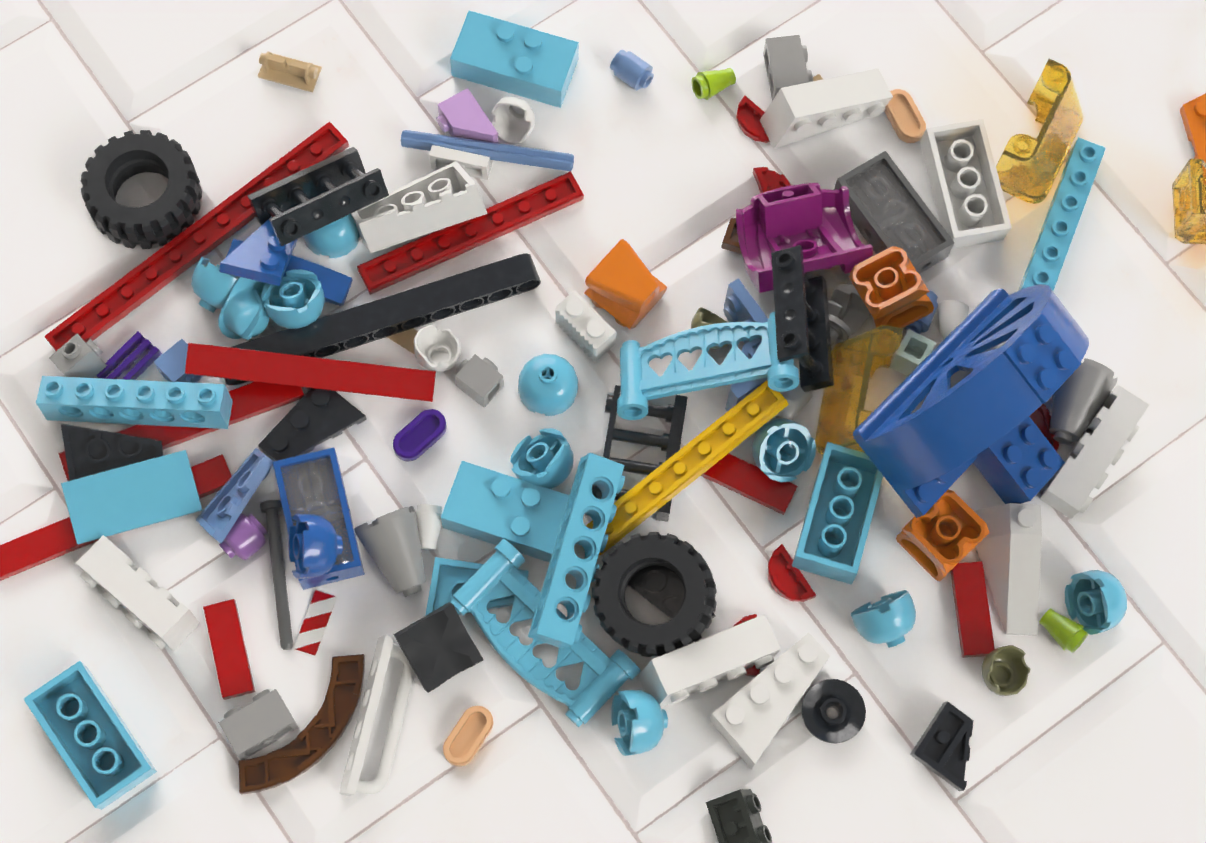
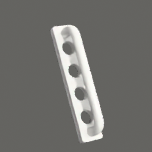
M385 634L377 640L339 790L340 795L349 797L355 795L356 792L373 795L380 792L389 780L415 674L401 647L393 644L395 637ZM391 656L403 662V670L377 775L370 782L361 780L360 775Z

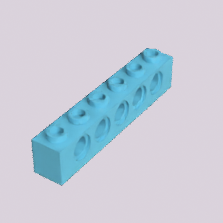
M1079 137L1076 140L1067 158L1018 291L1039 284H1046L1054 291L1106 147Z
M42 376L36 404L46 420L228 429L233 401L225 384Z
M588 453L580 458L528 634L529 638L561 649L573 646V643H577L582 632V625L579 624L582 612L585 613L590 604L591 595L588 594L591 582L593 583L596 580L594 579L596 569L600 568L599 564H596L599 552L602 553L608 541V535L605 532L608 523L612 522L616 513L617 506L614 505L616 493L619 494L625 482V476L622 475L625 465L593 453ZM592 485L599 487L601 490V499L593 495ZM584 514L592 518V529L585 526L583 522ZM575 544L583 547L585 551L583 559L575 554ZM566 574H571L575 578V589L568 587L566 584ZM558 604H562L567 609V618L565 620L561 619L557 614L556 608Z

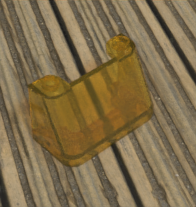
M1050 58L1027 104L1034 105L1037 115L1035 121L1043 124L1037 138L1026 134L1012 136L996 165L1002 191L1031 204L1040 203L1047 197L1084 118L1071 72L1066 66Z
M881 325L837 343L833 347L834 386L824 388L815 435L816 450L821 455L827 442L864 452L853 438V432L873 412L864 410L869 379L873 378L877 369L890 367L892 355L899 349L903 328Z

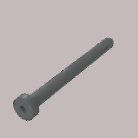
M267 500L260 503L261 513H266L280 646L283 650H291L293 647V637L278 512L283 508L281 500Z

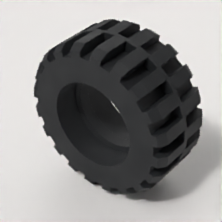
M133 130L123 132L124 136L120 138L113 136L107 139L109 143L104 147L99 145L94 150L96 156L94 158L89 157L85 163L87 171L82 172L80 180L83 185L80 190L85 206L100 232L107 234L109 240L119 244L122 241L125 247L134 249L136 245H140L142 250L152 249V244L156 243L160 247L168 243V239L171 237L175 238L182 233L184 227L188 228L194 223L192 214H199L201 207L199 200L202 198V189L191 157L187 151L182 149L180 143L175 139L169 141L168 136L157 132L154 136L150 130H140V134H134ZM151 172L163 175L169 179L164 193L149 205L127 207L116 202L119 188L134 175Z
M649 532L645 536H641L638 533L630 536L631 540L625 543L621 540L614 545L616 549L610 555L606 553L601 560L603 562L601 569H596L594 575L596 584L595 587H592V598L595 601L593 606L594 612L599 618L600 625L604 631L624 649L650 658L652 656H662L699 641L705 628L708 629L712 623L711 617L713 612L716 611L717 605L715 600L717 593L716 583L702 555L687 541H682L677 536L669 533L667 535H660L659 532ZM654 565L664 566L674 571L680 577L685 591L684 602L678 614L668 622L658 625L645 624L634 618L629 612L625 600V591L632 577L640 570Z

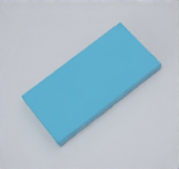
M187 450L61 483L78 545L100 539L103 535L108 537L203 511Z

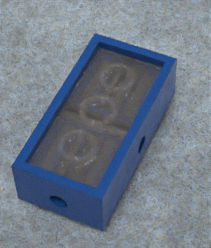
M335 448L274 461L273 466L288 535L289 527L296 526L297 523L296 520L292 519L293 515L315 514L326 518L334 526L336 535H341L343 540L342 554L337 555L336 562L331 570L318 577L298 579L302 589L305 590L365 575Z

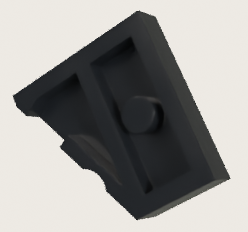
M946 701L943 702L910 755L960 792L964 791L967 786V781H964L966 762L970 758L971 748L969 746V739L972 736L974 720Z

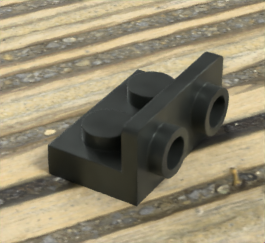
M739 789L706 802L719 843H772L771 833L768 827L763 825L759 813L761 812L760 801L757 795L752 793L751 789Z

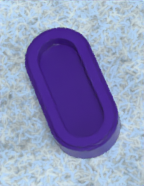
M427 409L417 415L394 437L393 449L395 455L400 460L406 462L414 461L422 456L445 434L447 424L444 415L435 409Z

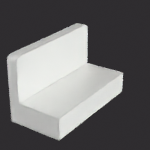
M432 145L429 155L432 169L438 170L457 161L470 177L488 180L493 160H490V157L435 145Z

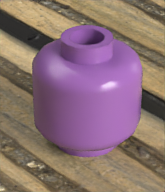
M241 513L219 546L231 559L236 555L242 560H247L265 545L266 539L264 535L267 531L252 514L246 516Z

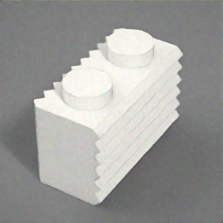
M573 291L555 307V324H559V328H563V332H568V336L572 337V341H576V345H580V349H584V353H588V357H592V361L599 360L616 344L617 332L576 291Z

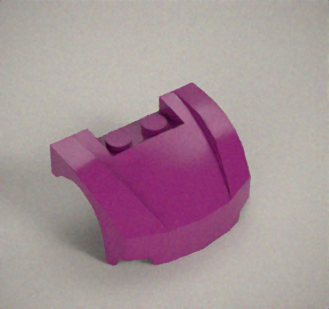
M819 183L781 187L760 193L751 198L749 206L744 209H736L737 234L744 264L751 281L759 293L774 290L772 252L801 245L803 249L804 274L819 269H831L837 265L841 267L844 274L851 273L855 265L873 256V246L871 244H862L854 229L847 186H842L839 190L821 189Z

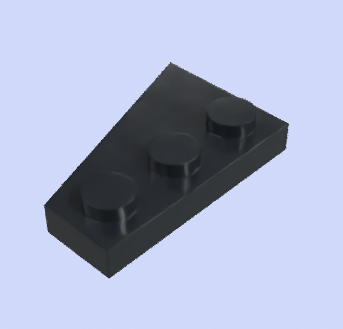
M61 424L69 481L164 456L162 440Z

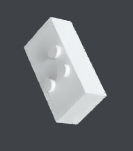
M984 118L926 128L920 140V145L940 224L955 242L952 249L1004 240L1012 227Z

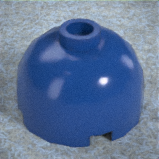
M293 515L292 519L296 520L297 523L296 526L289 527L288 537L289 561H296L298 569L292 570L293 576L296 579L318 577L329 572L336 562L337 555H341L343 551L341 535H336L334 526L320 515Z

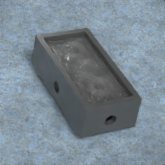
M886 150L836 180L834 190H839L842 186L848 187L852 221L868 244L873 246L876 254L892 246L903 248L919 274L949 256L955 242Z

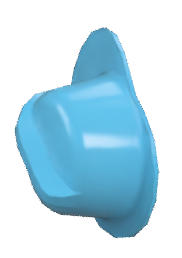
M243 277L237 279L218 317V327L222 334L231 339L243 338L249 340L260 335L267 328L269 316L261 297L266 283Z

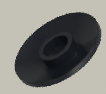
M826 679L816 683L808 690L802 702L801 714L806 728L814 737L823 742L837 744L846 742L859 733L865 722L866 707L861 694L854 686L843 680ZM834 708L838 713L837 718H829L826 713L827 709Z

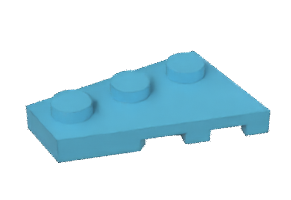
M435 557L426 615L451 602L453 595L483 564ZM517 569L523 576H525L528 579V570ZM514 596L490 601L486 608L491 610L513 606Z

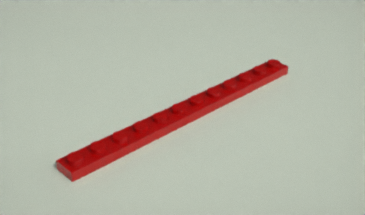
M329 121L44 336L55 351L60 349L76 334L85 342L89 339L94 341L198 262L202 256H206L256 218L247 197L248 195L344 151L349 147L348 140Z

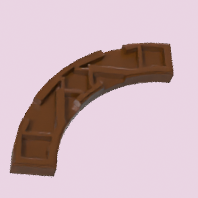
M364 654L332 657L331 677L325 700L317 715L314 716L294 740L268 754L238 761L239 793L241 795L272 789L295 779L317 764L335 746L351 722L359 703L365 674Z

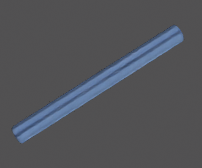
M403 130L400 139L401 146L406 148L431 151L432 145L487 156L490 157V160L563 171H572L574 165V155L569 153L411 130Z

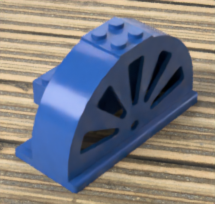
M1046 284L1034 285L1010 295L1002 288L990 292L854 430L853 438L916 518L924 516L972 463L1005 504L1029 502L1065 463L1029 416L1042 404L1046 403L1081 365L1080 362L1088 350L1089 338L1050 286ZM1007 341L1005 344H1003L1001 347H999V348H997V349H993V350L984 352V351H986V350H989V349H991V348H993V347H995V346H997V345H999V344H1001V343ZM959 370L970 372L968 376L951 388V376ZM927 395L921 407L917 411L912 413V411L919 405V403Z

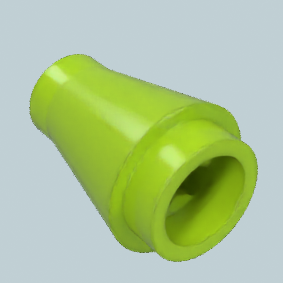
M730 67L722 70L698 72L691 79V86L695 96L698 99L704 98L706 100L736 83V75Z
M1051 608L1039 621L1064 651L1068 649L1074 653L1088 636V633L1083 630V625L1055 612Z

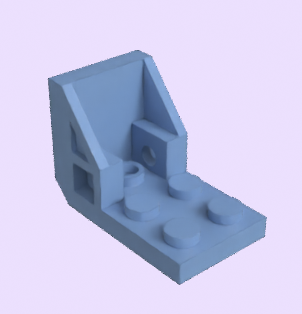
M739 278L728 284L723 312L729 322H767V316ZM755 338L751 342L743 341L745 344L742 347V352L748 359H751L762 342L761 338ZM767 378L731 384L725 410L729 411L764 383Z

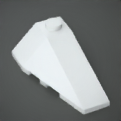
M1009 503L974 510L986 522L990 532L974 549L978 553L980 561L983 562L984 576L988 580L992 591L993 602L1006 635L1037 636L1042 550L1041 505Z

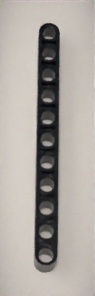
M523 253L319 318L306 327L285 329L232 346L231 348L324 358L528 292L541 284V280L531 254ZM224 378L225 383L229 386L249 382Z

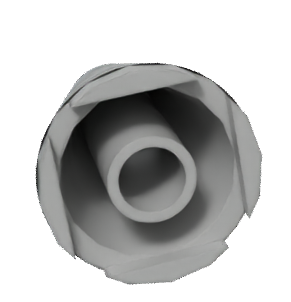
M1084 358L1083 363L1053 394L1049 431L1054 435V440L1066 445L1080 440L1117 384L1118 377L1113 378L1115 372L1112 369L1092 359Z
M413 506L395 510L377 517L376 520L372 521V524L368 525L366 522L354 528L357 537L396 594L403 592L404 597L422 591L421 584L426 582L416 513Z

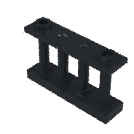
M353 146L247 197L260 225L270 218L279 245L282 247L389 196L381 170L376 168L366 173L359 152Z
M801 245L772 252L777 358L779 362L798 359L800 386L805 393L834 386L826 280L822 275L809 279L804 276L803 249Z
M615 385L614 394H607L605 413H610L603 457L625 465L623 472L649 475L664 462L651 464L610 457L612 441L659 447L661 451L666 452L665 461L680 450L688 396L676 395L674 405L668 404V407L648 404V414L646 416L666 419L665 422L671 423L670 433H663L662 436L615 428L617 400L621 392V386ZM592 485L593 495L601 499V490L599 487ZM622 489L619 494L616 493L615 500L617 501L629 490ZM672 499L657 510L656 520L668 522Z

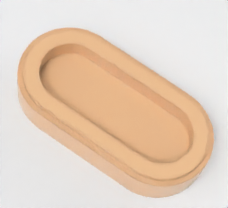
M891 90L893 98L886 105L884 112L900 140L906 143L920 141L926 130V123L914 100L905 90Z
M472 706L463 713L443 745V753L448 763L456 767L468 765L474 759L493 729V716L487 708Z

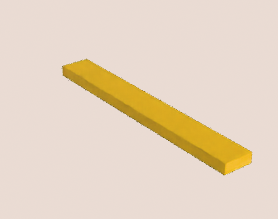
M766 380L615 501L614 505L617 506L616 513L612 522L608 523L605 532L608 535V541L602 553L599 552L598 558L787 407L789 404L783 395L778 391L770 389ZM593 520L585 526L592 529Z

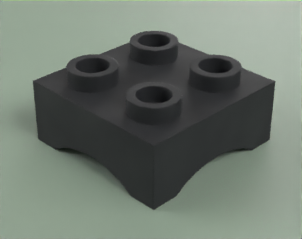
M450 602L393 634L427 693L436 689L453 676L484 660L468 634L454 605Z

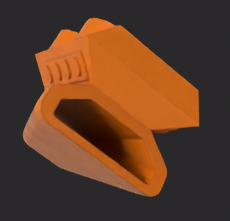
M621 239L588 274L585 283L589 288L584 294L591 298L592 303L596 307L605 309L610 313L619 325L632 329L658 303L668 287L650 273L631 245L626 240Z
M892 246L855 265L849 275L851 282L872 315L876 330L881 337H886L931 314L934 310L933 303L926 295L929 290L903 248Z
M948 489L924 516L912 518L896 536V540L935 580L941 581L990 532L986 522L954 491Z

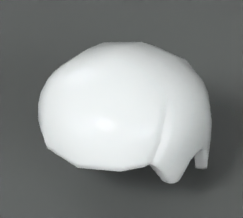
M504 97L495 105L491 112L493 114L492 125L498 132V137L509 144H520L533 130L535 124L534 112L531 106L523 99Z
M430 324L420 329L414 338L415 357L422 367L430 371L444 372L450 370L457 364L461 356L460 341L452 334L450 329L439 330L434 324Z

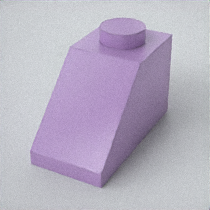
M468 88L438 104L439 116L436 117V120L444 133L448 131L452 137L499 143L498 132Z

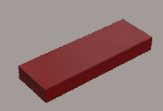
M730 453L701 475L782 515L785 514L798 487L791 482L772 480L757 466Z
M983 562L958 563L950 571L961 655L962 658L986 656L995 647Z
M231 599L203 606L222 698L227 700L256 692L236 600Z

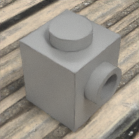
M78 334L73 336L49 357L66 377L94 378L107 366L99 357L103 351L92 339L85 342Z
M476 354L469 361L467 359L463 360L455 371L456 386L484 408L504 387L503 375L497 371L498 367L486 357L482 360Z

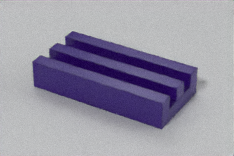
M137 331L105 363L107 366L96 377L117 379L146 350H149L122 378L125 380H136L162 353Z

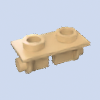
M270 51L261 53L259 56V64H262L258 73V78L313 93L322 66L274 54Z

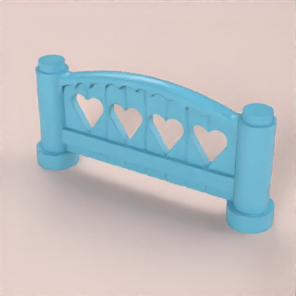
M775 311L770 313L767 322L764 323L728 322L705 325L669 335L644 347H640V343L634 340L625 341L620 348L621 396L617 400L618 416L626 420H639L648 414V400L761 378H767L768 387L774 391L786 392L795 389L799 385V371L794 366V359L779 362L777 358ZM755 338H761L762 342L751 359H748L738 348L741 341L747 340L751 342ZM725 344H731L732 348L721 365H718L708 354L711 347L718 346L721 348ZM695 350H702V354L690 371L678 360L680 354L684 352L692 353ZM665 356H672L673 358L662 376H658L649 366L650 361L654 358L663 359Z
M502 539L494 548L496 552L453 595L450 603L463 616L467 612L471 613L485 637L502 659L531 685L553 699L564 703L569 709L565 715L577 727H580L582 724H586L628 679L632 681L641 670L619 649L609 658L583 632H581L577 643H573V646L565 649L559 648L555 666L551 668L545 667L542 663V658L539 659L533 655V648L536 645L544 644V642L533 639L530 645H523L519 641V636H513L510 633L509 628L513 623L533 619L541 592L517 570L526 561L525 558L512 544ZM514 596L511 616L508 622H498L496 614H491L487 611L486 607L490 601ZM556 608L558 616L565 620L567 617ZM583 662L579 687L576 690H569L565 685V681L557 679L556 670L560 667Z

